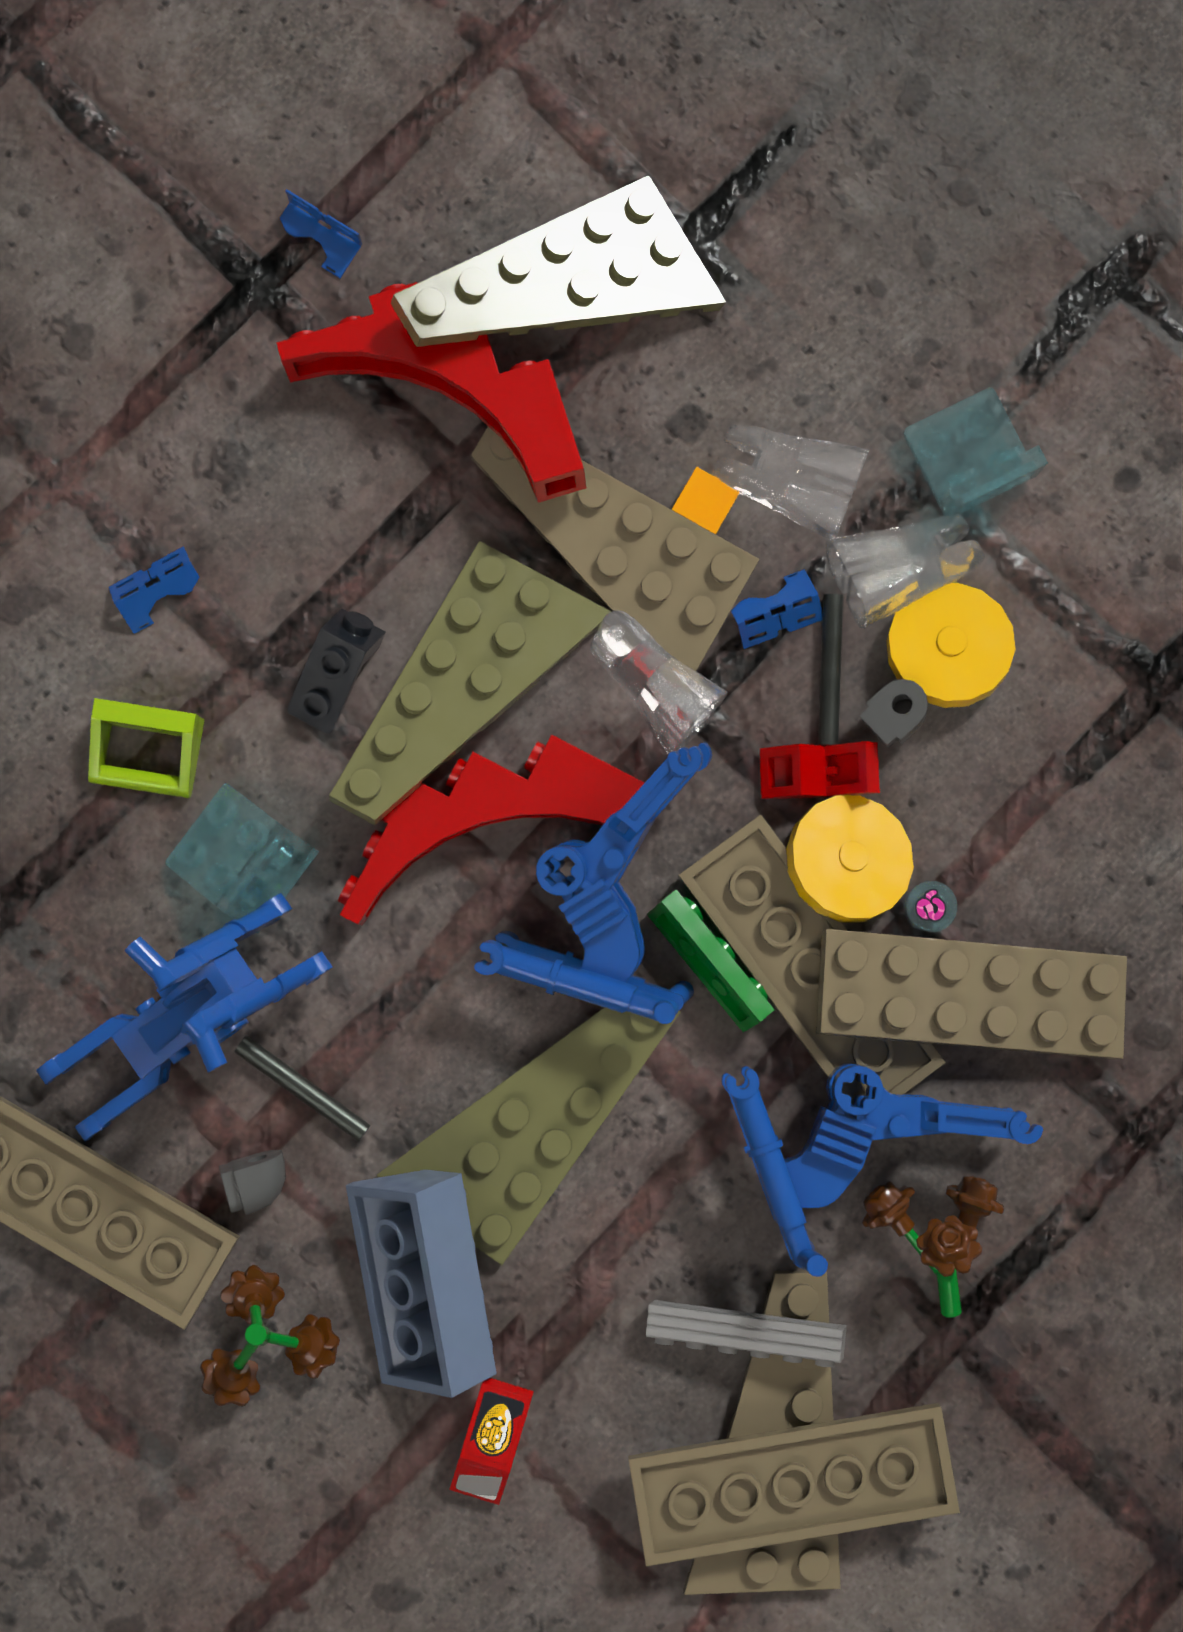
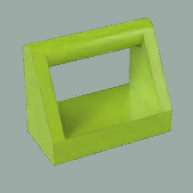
M94 698L90 728L89 783L190 798L193 791L204 719L194 713ZM117 726L181 736L180 776L105 765L111 727Z

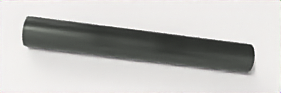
M842 594L823 595L818 745L821 746L836 745L839 742L843 623Z
M245 1036L234 1052L358 1142L371 1126L248 1036Z

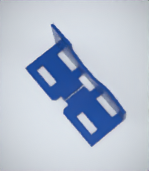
M286 189L285 192L289 204L280 216L286 232L293 237H311L321 243L327 256L321 267L341 279L362 246L359 233L330 215H323L317 207ZM320 220L325 221L326 224L331 226V229L329 230L318 222ZM326 267H329V268H331L332 270H334V271H336V272L334 273V272L330 271L329 269H327Z
M183 546L152 563L148 571L143 572L139 570L109 586V590L114 604L135 634L154 623L149 613L157 600L166 595H185L191 592L200 577L190 562ZM183 563V566L177 568L176 570L168 574H165V572ZM156 577L159 578L160 581L146 587L145 583ZM136 588L139 589L122 599L120 598L121 596L129 593L130 591Z
M805 569L785 576L786 585L777 594L767 598L744 599L731 610L738 625L744 649L777 637L779 635L778 631L782 628H787L788 631L792 632L822 621L823 614L819 594ZM811 597L812 601L793 608L794 603ZM785 606V611L775 615L771 614L770 610ZM815 614L812 618L797 622L798 619ZM764 615V619L745 624V621ZM765 631L767 633L763 636L749 640V637H752L754 635L763 633Z

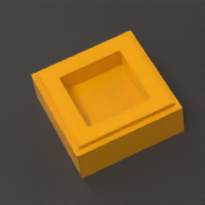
M696 466L672 510L708 531L717 534L738 498L740 491Z

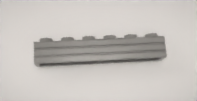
M654 1300L648 1306L646 1337L655 1338L654 1342L661 1345H673L674 1341L686 1342V1347L702 1350L706 1349V1345L717 1346L719 1352L726 1354H737L739 1349L750 1351V1356L756 1358H770V1354L783 1355L782 1360L786 1362L801 1363L802 1358L815 1360V1365L835 1367V1363H841L844 1358L847 1325Z

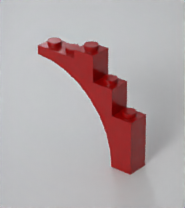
M417 282L407 285L393 284L385 287L380 293L370 295L369 300L374 314L364 317L349 316L340 320L337 325L317 331H299L291 335L287 340L276 343L290 383L326 375L370 374L409 381L439 392L479 417L503 440L523 468L538 503L587 488L584 467L549 359L540 362L523 361L512 366L509 371L499 374L487 335H479L477 340L416 347L390 303L394 294L417 284Z
M552 734L546 745L538 741L524 766V769L531 772L528 780L473 751L468 761L459 758L446 783L447 786L453 788L449 797L421 783L413 793L381 820L387 826L383 833L376 829L366 844L362 857L368 859V862L359 878L351 875L339 896L338 902L344 905L340 916L363 926L384 893L415 862L449 840L482 826L521 818H563L603 826L612 814L623 808L645 782Z

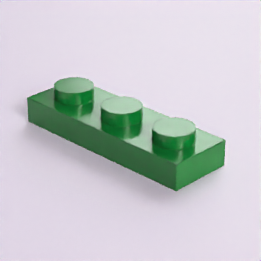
M675 890L647 913V916L743 1033L763 1021L775 1010L767 1001L768 995L763 986L754 978L748 977L735 962V955L731 947L723 939L715 937L703 923L702 914L694 902L686 897H682Z

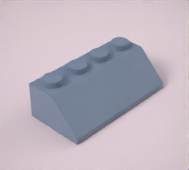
M420 1170L347 1184V1196L381 1382L383 1384L453 1398L496 1375L493 1344L488 1327L484 1293L481 1287L462 1173Z

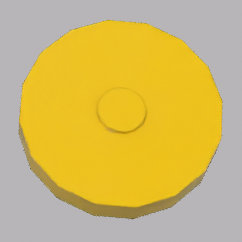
M961 583L932 584L911 594L895 612L886 640L888 663L897 680L906 679L914 681L924 690L928 703L942 708L970 706L989 697L1006 678L1016 650L1013 625L1002 606L982 590Z
M836 795L815 804L794 825L786 848L788 874L798 895L818 914L838 922H865L890 910L907 891L914 869L911 842L901 822L882 804L860 795Z

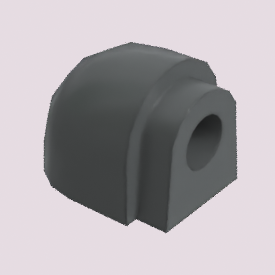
M906 679L894 680L885 685L866 702L868 708L860 717L887 748L891 747L896 741L903 744L924 723L928 711L927 696L922 687L914 681Z
M281 1150L264 1151L219 1165L231 1213L244 1209L245 1214L248 1215L271 1205L281 1193L286 1180L285 1160Z

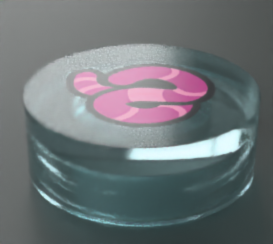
M937 881L920 883L914 886L905 898V916L909 923L920 931H941L947 928L955 919L957 913L956 897L952 890L943 883Z

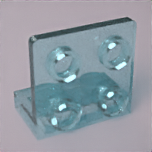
M991 387L908 426L903 432V436L946 520L1037 477L1048 464L1039 445L1028 451L1025 450L996 391Z
M225 783L178 843L165 863L221 911L233 919H239L256 910L266 901L280 893L286 897L319 851L281 825L232 786Z

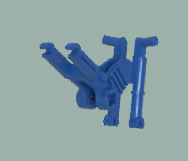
M703 742L690 749L683 747L678 751L670 752L668 758L623 808L606 820L590 842L585 843L580 840L565 841L546 851L538 860L536 866L538 882L550 894L562 896L564 903L558 907L565 914L568 923L572 925L575 934L580 938L579 940L585 952L584 960L574 957L573 952L567 951L566 954L522 941L511 931H501L495 936L496 941L487 940L480 945L482 952L490 953V959L493 962L490 963L486 959L481 960L474 965V969L482 975L497 973L544 988L546 993L554 995L557 992L620 1013L625 1011L656 1020L662 1024L672 1022L678 1011L692 998L694 994L693 986L687 981H680L669 990L645 982L646 979L633 975L643 960L645 946L636 907L624 891L620 880L655 819L692 777L709 765L712 759L710 746ZM567 857L575 863L571 868V875L568 877L560 871L565 864L563 859Z
M282 893L272 897L251 913L239 919L231 920L218 930L179 949L175 953V957L169 961H166L142 937L134 940L124 950L153 979L161 999L156 1002L152 997L136 1008L139 1016L122 1013L111 1017L65 1052L56 1055L36 1070L45 1085H48L60 1074L67 1073L112 1039L131 1064L140 1080L75 1126L84 1142L100 1130L102 1131L107 1128L114 1119L166 1083L169 1079L171 1062L174 1065L191 1053L188 1049L191 1045L195 1044L208 1073L225 1065L228 1062L220 1043L249 1023L246 1019L247 1017L271 1003L280 1001L285 995L304 984L307 986L313 983L322 974L333 968L321 951L264 983L261 977L259 979L255 977L236 949L239 946L238 942L279 921L282 915L292 910V907Z
M850 1063L838 1066L829 1075L826 1085L827 1094L830 1099L828 1107L820 1106L809 1139L802 1150L795 1156L784 1159L780 1149L784 1144L782 1139H778V1136L775 1135L759 1091V1077L753 1069L743 1066L741 1074L744 1077V1081L738 1086L736 1085V1079L730 1074L724 1073L721 1076L722 1085L729 1093L747 1143L744 1146L745 1153L752 1157L773 1219L779 1225L790 1259L793 1260L796 1266L815 1277L825 1274L828 1269V1263L822 1255L815 1251V1247L809 1239L804 1225L807 1221L802 1208H819L834 1202L863 1168L872 1140L948 1132L1007 1138L1022 1144H1032L1043 1133V1128L1040 1125L1033 1124L1030 1127V1124L1026 1121L1027 1115L1025 1112L1014 1111L1009 1107L997 1108L944 1102L925 1095L891 1094L883 1087L880 1077L872 1069ZM855 1073H858V1081L867 1085L866 1094L857 1095L854 1099V1104H851V1097L842 1093L843 1082H853Z

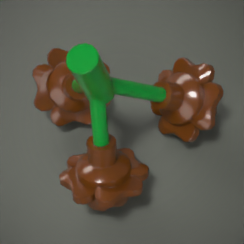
M964 1176L958 1185H949L946 1189V1194L954 1200V1204L960 1209L958 1218L950 1215L945 1218L944 1222L937 1218L931 1219L928 1222L926 1232L918 1236L913 1230L915 1223L906 1213L909 1208V1198L915 1193L913 1187H907L906 1185L897 1188L891 1181H888L885 1185L881 1184L876 1187L863 1201L867 1214L862 1224L865 1227H870V1229L891 1226L899 1237L904 1235L921 1256L923 1265L929 1266L937 1277L941 1314L945 1317L953 1318L962 1313L957 1272L962 1274L968 1273L971 1269L972 1261L982 1254V1246L976 1242L978 1237L976 1228L980 1217L991 1215L992 1211L1003 1214L1004 1205L996 1201L998 1189L993 1184L982 1178Z
M257 1265L249 1266L245 1272L234 1271L230 1276L229 1285L220 1293L221 1300L227 1303L225 1311L228 1316L241 1317L248 1324H252L245 1332L247 1344L243 1350L237 1349L231 1352L220 1348L215 1349L211 1354V1360L206 1359L200 1365L204 1376L201 1386L202 1391L205 1394L214 1396V1402L218 1406L233 1403L243 1407L250 1400L249 1395L253 1396L260 1390V1385L256 1378L258 1364L255 1361L249 1360L258 1346L270 1343L286 1347L285 1355L292 1361L295 1375L303 1376L307 1373V1376L312 1379L318 1378L322 1370L332 1366L336 1360L340 1339L332 1331L331 1320L328 1317H320L318 1319L315 1315L308 1314L300 1325L292 1327L289 1335L270 1332L269 1328L263 1325L262 1317L269 1319L274 1316L275 1307L284 1299L285 1293L283 1288L278 1286L279 1275L277 1273L264 1272Z

